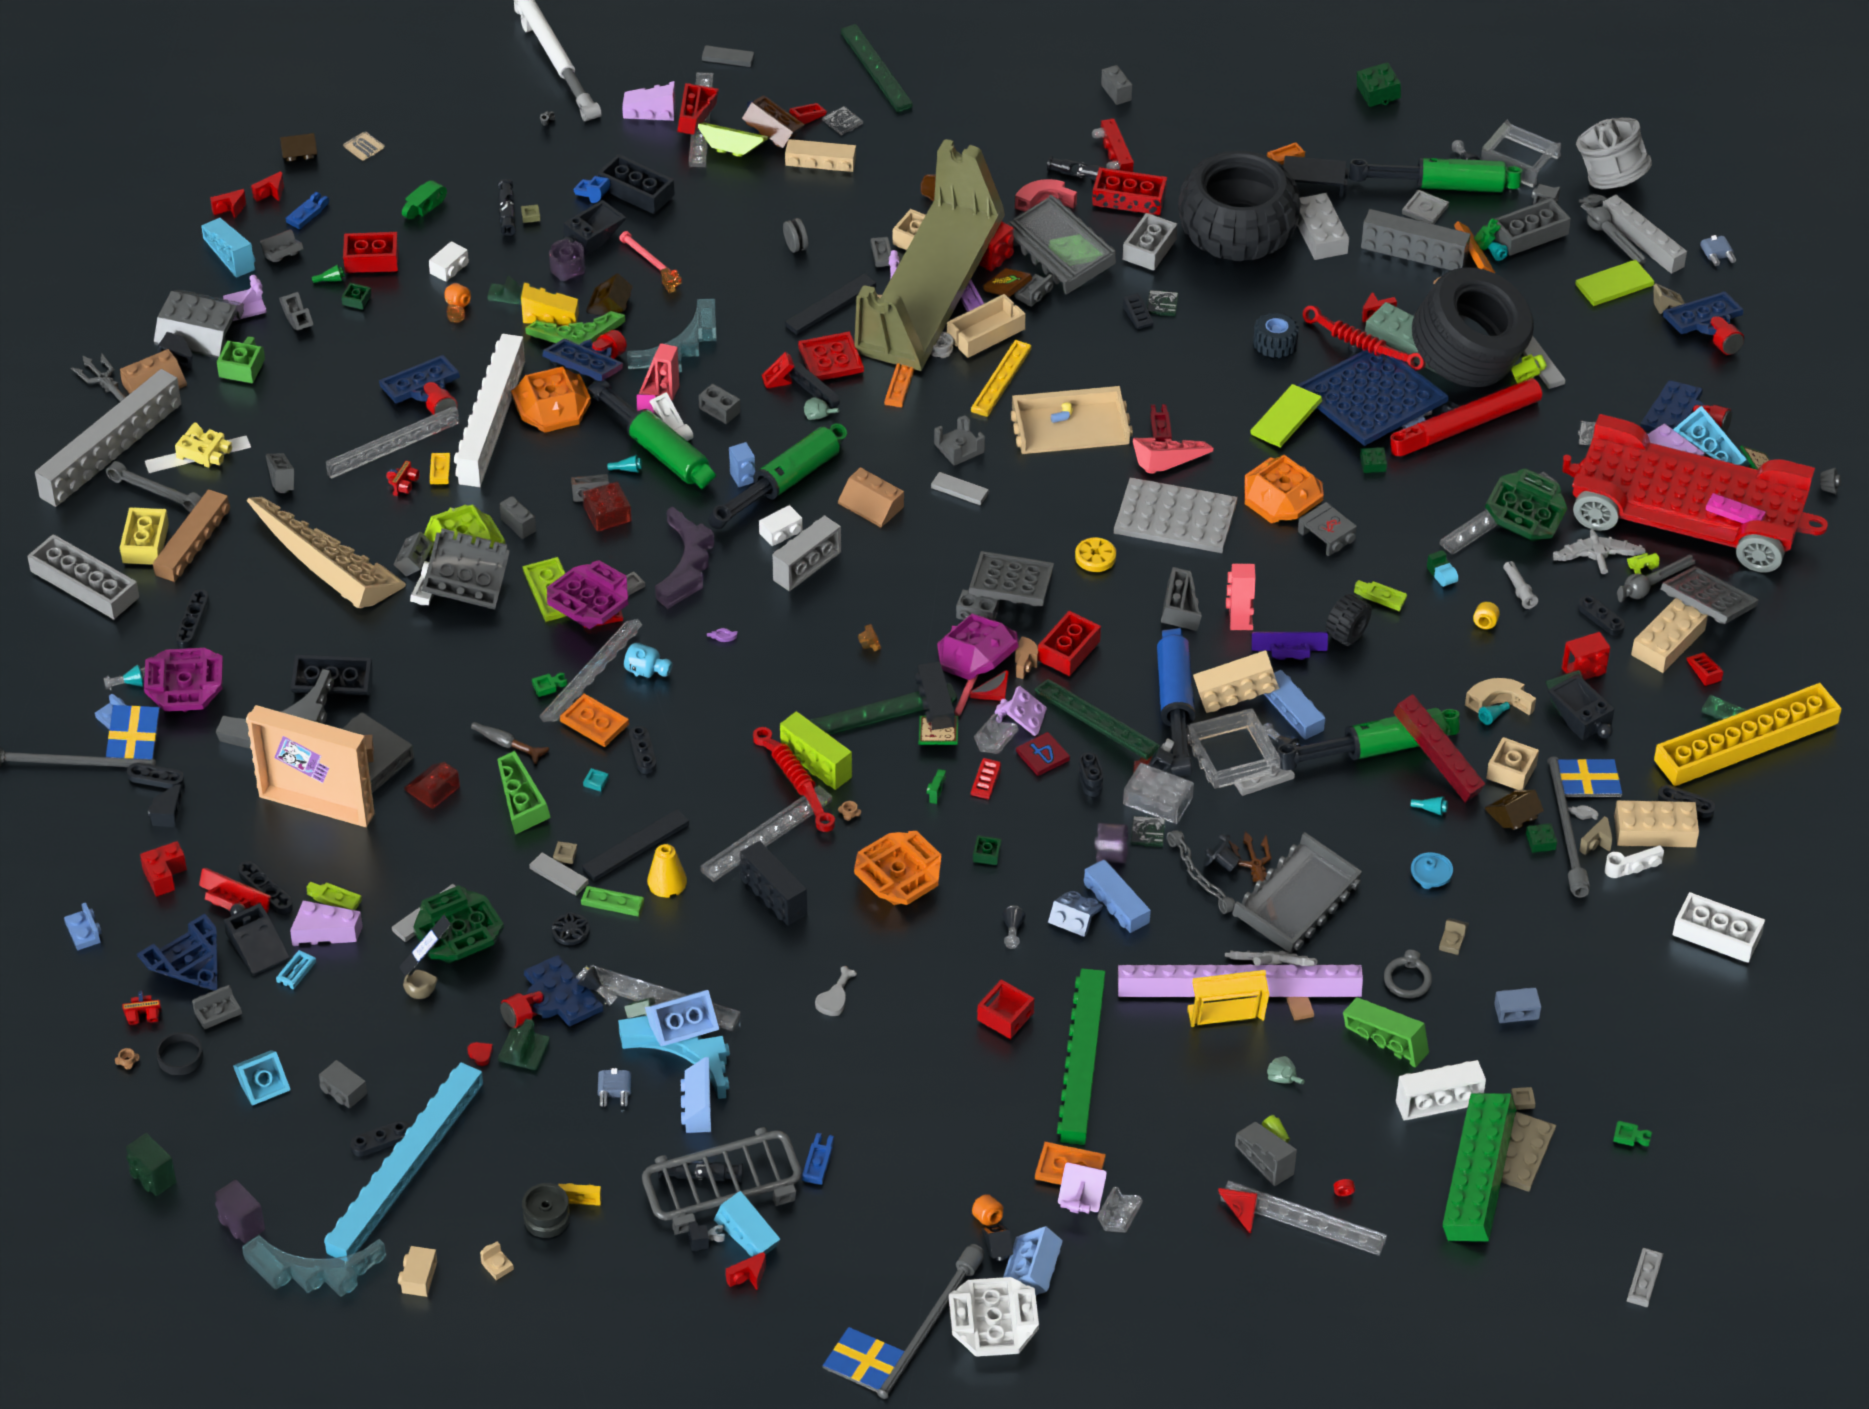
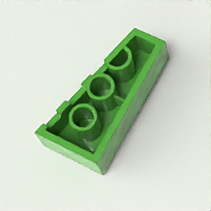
M513 751L498 758V765L515 835L551 818L547 803L516 752Z
M1358 997L1343 1012L1345 1027L1367 1040L1372 1038L1377 1046L1383 1049L1388 1047L1395 1052L1394 1055L1400 1059L1405 1057L1410 1060V1065L1415 1068L1429 1053L1425 1024L1419 1020L1412 1019Z

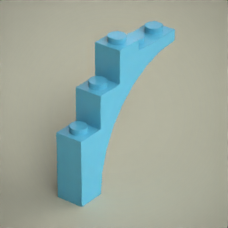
M647 1016L618 1020L623 1049L637 1047L655 1048L674 1053L693 1064L704 1057H709L710 1082L715 1089L718 1099L726 1098V1089H729L728 1077L723 1076V1073H725V1064H727L726 1056L730 1055L728 1043L724 1044L723 1036L701 1039V1035L660 1046L650 1027Z

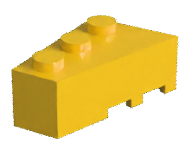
M524 282L521 295L523 323H533L536 320L555 323L560 326H569V323H577L579 314L578 299L556 293V295L545 292L546 289L541 287L540 290L529 287L530 284Z

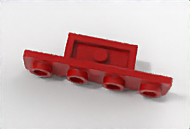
M208 868L202 869L199 885L209 890L206 892L205 900L212 902L213 905L224 907L229 911L236 903L243 904L246 909L260 903L266 913H268L270 895Z

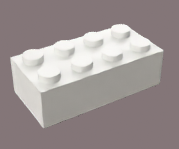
M1689 892L1676 918L1673 935L1749 963L1762 936L1765 919Z
M1478 1060L1399 1076L1396 1103L1403 1121L1467 1108L1471 1093H1484L1486 1078Z

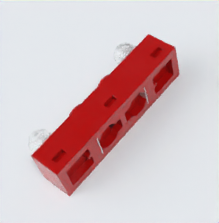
M1115 119L1102 120L1101 128L1094 129L1092 137L1095 139L1103 138L1104 148L1108 149V156L1112 161L1107 163L1106 168L1133 172V159Z

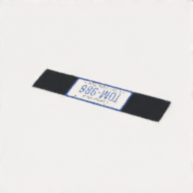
M445 915L440 918L399 966L405 977L451 925Z

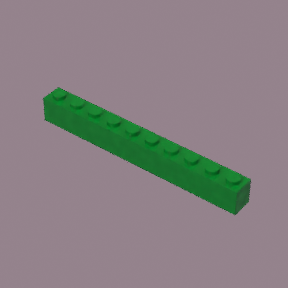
M1081 968L1080 976H1076L1075 988H1078V992H1074L1073 1004H1077V1006L1072 1008L1071 1020H1075V1022L1070 1024L1069 1036H1073V1038L1068 1040L1067 1052H1071V1054L1066 1056L1065 1068L1069 1070L1064 1072L1063 1085H1067V1087L1062 1089L1061 1101H1065V1103L1060 1105L1059 1117L1063 1119L1062 1122H1058L1057 1134H1061V1143L1086 1144L1105 984V971Z

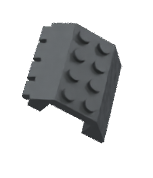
M173 290L170 292L157 317L154 344L159 345L168 331L184 337L192 353L219 358L226 344L225 335L235 315L237 319H241L244 313V304L209 295L196 294L186 290Z
M442 528L441 533H436L421 591L495 609L510 550H506L507 544L494 542V546L491 548V540L476 537L475 543H471L473 536L458 532L457 539L453 538L455 531Z

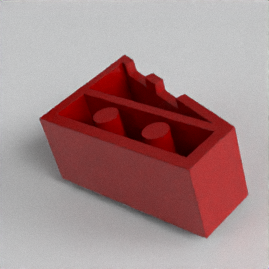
M685 83L677 132L693 135L699 129L698 125L704 122L715 107L719 89Z

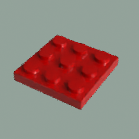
M850 331L798 341V347L807 370L820 381L864 372V366Z

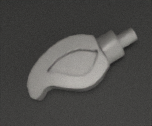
M1584 805L1568 807V811L1581 820L1589 818L1597 820L1598 812L1591 807Z

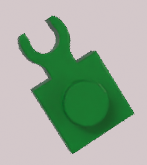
M1492 218L1488 226L1483 225L1474 237L1480 249L1486 250L1495 239L1494 233L1501 227V225L1496 224L1498 220Z
M559 673L555 677L546 674L532 679V685L538 697L556 692V687L568 685L564 673Z
M938 769L933 782L928 784L927 794H929V803L937 804L942 792L943 783L946 780V770Z
M1618 1121L1613 1142L1634 1146L1635 1142H1639L1643 1146H1649L1652 1132L1648 1130L1639 1131L1638 1125Z

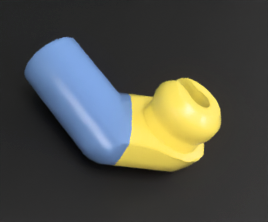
M1070 402L1062 404L1063 409L1061 412L1051 414L1052 423L1069 419L1073 412Z

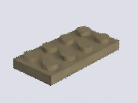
M1519 1112L1516 1113L1502 1183L1530 1192L1556 1130V1125Z

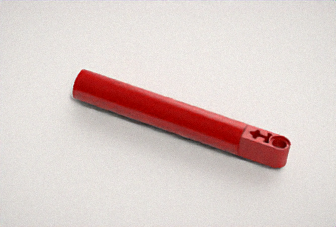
M1530 378L1395 432L1391 435V453L1394 456H1404L1538 402L1542 399L1541 387L1534 378Z

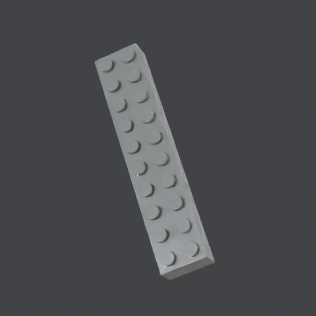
M160 369L35 471L40 498L55 507L58 506L162 419L166 418L168 414L181 405L177 377Z

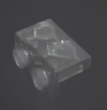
M993 714L975 734L974 739L980 752L998 754L1019 729L1017 724L1001 722L998 714Z
M1113 1187L1097 1216L1104 1231L1126 1233L1143 1202L1141 1197L1122 1195L1118 1187Z

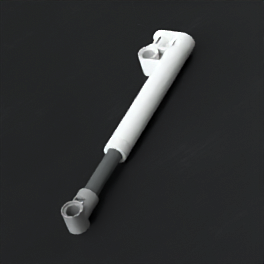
M514 0V9L517 14L521 15L524 31H534L558 74L567 81L576 97V103L580 108L582 119L589 121L601 117L599 104L597 102L594 103L591 96L583 89L574 73L575 68L535 0Z

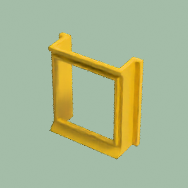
M1265 970L1192 979L1195 1002L1194 1005H1188L1187 1007L1191 1027H1194L1195 1024L1202 1025L1253 1019L1256 1017L1264 1021L1269 998ZM1256 995H1257V997H1254V998H1245V999H1237V1000H1228V1001L1204 1003L1205 1001H1214V1000L1231 999V998L1248 997V996H1256Z

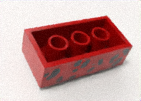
M1099 167L1093 188L1092 205L1160 215L1166 196L1167 177Z

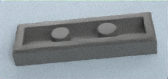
M706 45L702 54V61L751 67L754 59V52Z

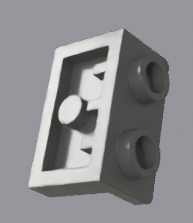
M607 474L571 478L574 502L610 498Z

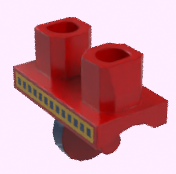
M405 461L400 469H390L387 472L388 483L394 487L393 495L398 496L400 492L409 494L412 482L408 480L417 482L419 479V470L411 468L410 461Z
M143 990L138 991V997H131V1003L122 1004L123 1012L127 1017L129 1025L139 1023V1014H147L148 1022H158L159 1012H162L160 1000H152L151 995L144 996Z

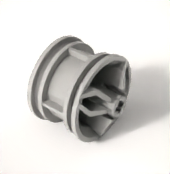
M1633 118L1606 119L1593 125L1579 136L1576 145L1584 159L1591 186L1599 189L1623 187L1642 177L1651 168L1652 160L1645 149L1640 132L1641 127L1637 120Z

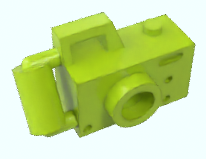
M1530 354L1523 357L1522 363L1513 366L1511 371L1516 382L1520 383L1541 374L1540 371L1544 370L1547 365L1542 355L1533 357Z

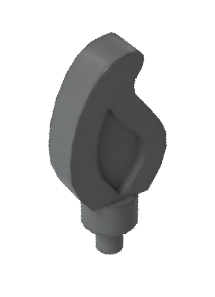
M1593 194L1579 199V203L1589 202L1594 207L1607 199L1604 196Z

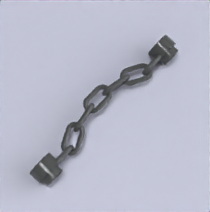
M1178 830L1168 832L1167 840L1169 845L1180 848L1181 858L1185 861L1188 867L1187 871L1191 877L1197 880L1206 891L1218 897V906L1223 914L1232 912L1235 906L1234 899L1226 897L1220 888L1209 883L1199 870L1194 867L1191 860V850L1184 842L1183 833ZM1194 870L1198 874L1197 877L1192 873ZM1212 887V888L1216 889V890H1217V893H1215L1214 891L1210 890V888Z

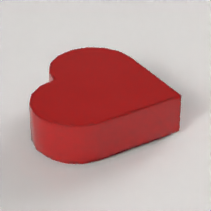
M471 1043L468 1046V1055L474 1059L478 1066H485L490 1062L493 1044Z

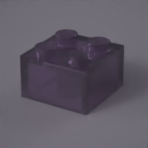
M236 1179L215 1192L217 1201L215 1205L219 1212V1215H217L222 1225H227L230 1228L232 1235L236 1239L240 1238L245 1244L265 1230L261 1205Z

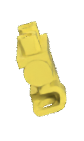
M195 422L175 445L176 457L184 460V458L192 459L199 464H204L208 468L212 464L220 466L224 460V454L221 452L229 454L232 450V442L225 440L224 434L208 430L206 433H203V429Z

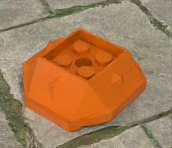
M564 366L525 375L521 382L511 390V397L521 420L538 427L544 433L580 424L582 416L591 404L590 395L581 375L571 372Z
M1286 455L1277 458L1270 457L1245 475V505L1270 523L1279 522V520L1298 519L1323 501L1322 482L1309 473L1305 467L1298 465Z
M918 831L888 833L857 853L854 874L879 898L886 899L893 905H908L938 886L941 853Z

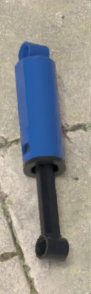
M1176 628L1162 630L1163 639L1157 644L1161 719L1163 723L1171 727L1172 741H1174L1172 746L1173 761L1171 764L1173 778L1193 775L1191 758L1188 755L1187 725L1195 719L1190 646L1188 640L1183 637L1182 629Z

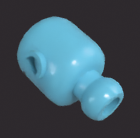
M633 643L626 652L624 667L627 671L634 673L636 677L641 675L650 678L655 672L666 677L670 674L672 662L669 659H660V654L655 648L640 643Z

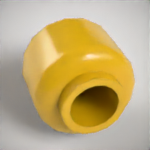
M1480 603L1473 615L1474 622L1481 629H1491L1496 625L1500 611L1494 603Z

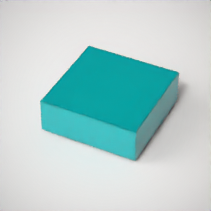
M591 768L583 781V786L601 792L609 779V774Z

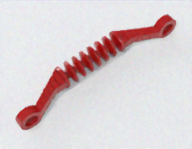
M1307 306L1303 310V319L1307 323L1318 322L1322 324V326L1331 331V335L1335 338L1344 339L1346 343L1350 342L1351 345H1356L1357 348L1362 347L1364 351L1368 350L1369 353H1374L1377 357L1384 354L1406 361L1415 371L1422 370L1426 366V362L1419 353L1407 354L1386 345L1385 340L1381 339L1379 341V338H1373L1372 334L1367 335L1365 331L1361 333L1360 329L1355 330L1354 326L1349 327V324H1343V321L1340 320L1333 322L1322 315L1321 310L1317 306ZM1310 310L1315 312L1314 319L1309 317ZM1415 357H1418L1420 359V365L1418 367L1414 364Z
M759 727L753 732L754 743L772 751L773 759L776 760V763L786 774L798 793L804 795L809 801L816 816V828L822 832L833 830L835 827V817L830 813L824 812L814 790L816 785L814 780L811 779V776L804 769L803 765L800 764V761L790 750L789 746L772 739V731L769 728ZM765 735V736H767V737H765V738H760L759 736ZM822 821H829V823H827V824H823V823H821V822H822Z

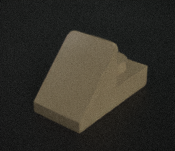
M1657 283L1654 285V305L1659 314H1662L1668 306L1673 308L1685 304L1679 293Z
M1604 816L1581 838L1579 851L1584 855L1591 850H1595L1598 845L1607 851H1611L1612 834L1607 817Z
M1451 918L1447 919L1439 950L1458 955L1469 923Z

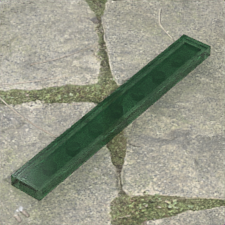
M854 24L841 28V34L896 111L899 112L912 108V101L859 27Z
M1046 679L1035 688L1037 695L1146 760L1152 757L1160 747L1156 742L1050 679Z
M946 684L951 702L957 701V695L952 684ZM918 691L814 718L809 721L825 733L832 734L923 710V697L919 696Z

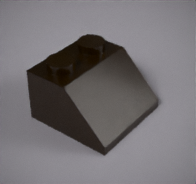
M314 133L280 137L283 159H287V162L297 161V157L313 159L314 155H317Z
M615 274L595 287L586 312L602 316L610 311L623 313L627 307V300L631 297L630 293L633 286L621 275Z
M1515 790L1485 807L1486 811L1503 828H1512V830L1522 827L1525 821H1532L1538 818V814L1544 811L1536 790Z

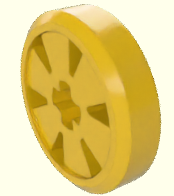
M1098 537L1088 538L1077 545L1075 559L1077 564L1087 571L1102 572L1114 565L1116 549L1106 539Z

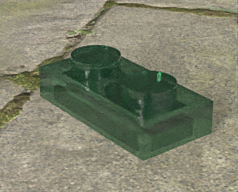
M1712 695L1709 696L1702 707V713L1719 720L1729 718L1746 710Z

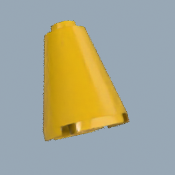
M669 844L657 847L647 878L650 891L659 897L667 898L675 893L678 895L685 889L687 884V877L675 848Z

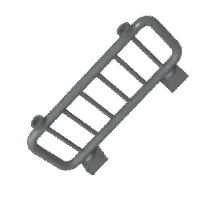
M761 1127L755 1131V1136L670 1160H668L666 1155L657 1157L655 1159L656 1164L648 1166L642 1175V1182L652 1211L661 1220H673L672 1228L674 1234L677 1235L688 1232L689 1223L695 1222L694 1213L721 1206V1204L734 1196L736 1193L720 1196L707 1160L708 1157L722 1153L736 1188V1193L741 1191L746 1198L773 1191L775 1206L795 1201L796 1190L794 1184L799 1181L802 1173L788 1135L779 1130L768 1132L766 1127ZM780 1139L783 1142L793 1170L791 1177L780 1179L767 1143L768 1140ZM761 1142L764 1144L777 1180L761 1185L747 1149V1146ZM743 1148L757 1186L743 1191L740 1190L727 1154L729 1151ZM701 1159L704 1161L717 1197L705 1202H700L687 1163ZM680 1165L684 1166L697 1203L684 1208H680L667 1171L669 1168ZM662 1170L677 1209L670 1212L661 1210L650 1179L653 1173Z

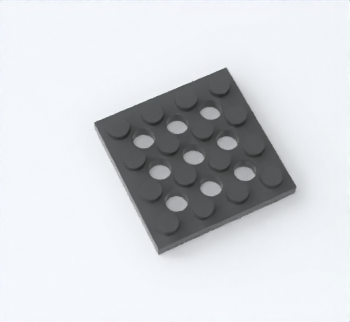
M981 551L968 594L976 597H990L995 600H1008L1013 603L1043 606L1054 563Z
M1696 566L1665 581L1661 587V590L1665 591L1668 596L1676 597L1683 604L1693 606L1700 613L1709 615L1715 621L1724 624L1753 609L1759 601Z

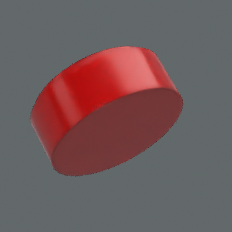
M1350 1179L1339 1180L1333 1185L1334 1193L1338 1196H1349L1355 1192L1354 1181Z

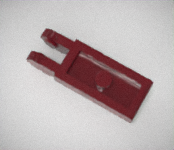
M1162 404L1161 412H1156L1155 405H1151L1150 419L1153 438L1158 442L1172 439L1169 412H1167L1166 404Z

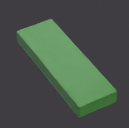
M591 886L586 887L581 899V905L638 917L644 904V897Z

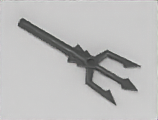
M102 353L101 363H104L109 369L106 373H101L92 364V359L83 356L84 366H89L98 377L89 379L83 374L82 369L71 368L87 383L99 382L102 388H105V392L111 391L120 402L126 398L117 388L119 386L118 382L110 378L114 368Z

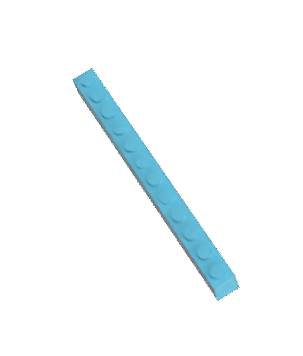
M462 1062L456 1069L454 1068L451 1071L448 1080L441 1084L438 1093L429 1100L426 1109L419 1113L413 1126L409 1127L403 1139L396 1143L391 1155L384 1159L378 1172H374L369 1184L361 1189L356 1201L349 1205L348 1211L343 1217L339 1218L334 1230L327 1234L324 1241L327 1254L346 1263L350 1262L483 1085L482 1071Z

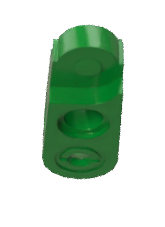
M432 180L419 186L405 198L408 202L402 209V216L412 220L418 215H426L444 201L447 194L446 187Z

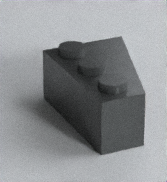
M1173 567L1168 580L1161 622L1197 631L1202 615L1199 612V602L1195 596V586L1191 571Z
M1256 1121L1236 1133L1235 1146L1274 1186L1294 1175L1297 1149Z

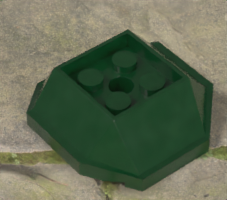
M1526 468L1500 477L1485 505L1495 524L1531 541L1553 538L1567 510L1559 484Z
M459 885L422 900L420 911L413 926L414 933L421 942L440 918L445 915L451 925L427 953L431 959H439L449 964L494 945L504 929L502 920L486 896L468 891L467 888Z

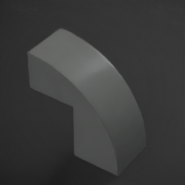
M298 292L279 298L284 313L295 330L314 325L309 309L303 308Z

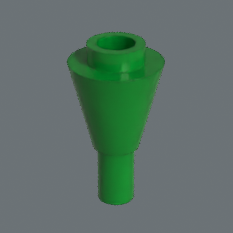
M337 264L322 274L313 276V284L321 281H343L342 277H345L343 267H339Z

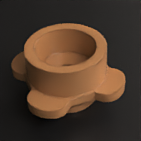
M846 801L838 808V812L843 814L845 820H851V818L861 815V810L857 808V804L854 801Z
M125 1048L119 1052L118 1057L115 1058V1063L124 1066L125 1069H131L133 1064L139 1061L140 1056L137 1053L135 1054L132 1049Z

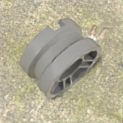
M942 332L937 343L933 346L931 355L946 358L953 352V337L947 332Z

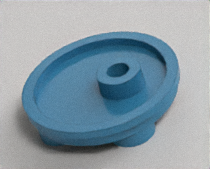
M1428 852L1418 855L1412 861L1411 873L1423 888L1430 889L1448 883L1453 874V866L1445 856Z

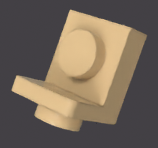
M498 1241L492 1245H487L480 1252L482 1265L495 1280L514 1270L513 1264L501 1251Z

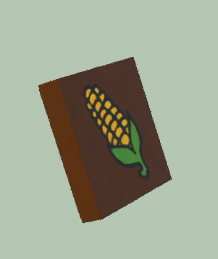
M1005 268L984 284L983 289L986 292L998 295L1005 294L1007 297H1010L1030 282L1032 276L1029 273Z

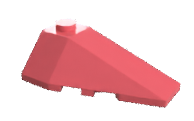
M1133 438L1139 466L1148 473L1165 471L1213 452L1214 449L1204 441L1182 440V443L1172 441V439L1158 442L1155 441V438Z

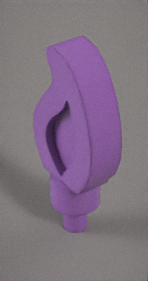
M720 628L712 631V633H707V637H712V639L720 642H729L737 638V631L731 632L728 629Z

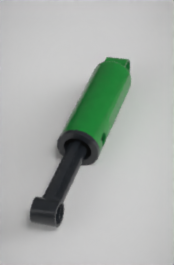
M1419 158L1418 166L1367 164L1365 160L1353 159L1350 162L1349 179L1356 182L1365 181L1366 178L1417 180V189L1501 193L1505 187L1509 189L1520 188L1522 169L1516 166L1506 167L1503 161Z
M595 380L587 388L589 394L596 401L602 400L628 422L627 433L684 482L687 484L696 483L701 489H704L717 477L709 467L708 459L652 411L642 409L637 412L612 391L611 386L606 380Z
M837 423L833 424L830 429L819 427L754 473L755 484L725 505H718L714 508L708 518L710 526L714 529H722L733 516L763 495L768 499L776 498L839 453L840 444L847 436L846 428Z
M1438 708L1426 710L1446 735L1459 733L1460 713L1457 710L1446 709L1442 712ZM1395 716L1348 726L1345 728V737L1300 747H1295L1292 744H1282L1277 748L1278 768L1282 770H1293L1299 762L1348 752L1352 760H1358L1418 747L1419 744Z

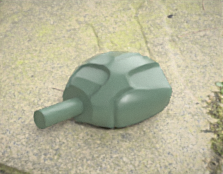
M817 397L806 401L804 406V413L809 420L827 417L830 413H839L840 411L839 408L830 409L825 401Z
M1286 1056L1278 1057L1269 1064L1267 1069L1269 1080L1284 1084L1292 1083L1293 1081L1304 1084V1079L1296 1077V1067L1290 1058Z

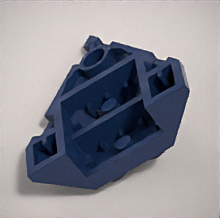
M206 914L188 923V932L164 947L158 949L155 944H152L137 953L140 960L151 971L213 991L217 990L216 926Z

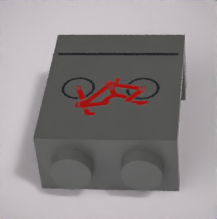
M1325 502L1299 519L1298 532L1305 535L1312 531L1327 543L1326 555L1330 556L1356 539L1357 526Z

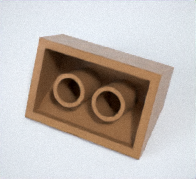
M169 349L120 369L122 385L129 394L160 369L177 377L179 389L187 386V382L176 358Z
M860 467L849 477L840 495L838 504L882 528L904 507V491Z

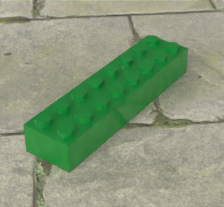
M1470 1094L1443 1220V1228L1448 1241H1489L1516 1113V1107L1511 1094Z

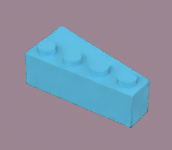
M221 218L201 225L203 239L236 278L255 270L254 262L256 260L249 241Z
M1702 406L1673 429L1713 459L1745 467L1750 465L1747 458Z

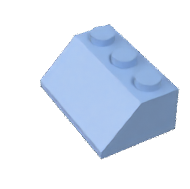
M709 990L699 991L645 1007L650 1027L660 1046L719 1030Z
M704 1057L686 1069L685 1079H681V1091H685V1095L681 1096V1108H685V1112H681V1123L686 1125V1133L711 1132L709 1057Z
M1046 1226L1017 1236L1012 1248L1013 1255L1009 1257L1003 1278L1012 1277L1026 1286L1035 1288V1296L1047 1292L1063 1240Z

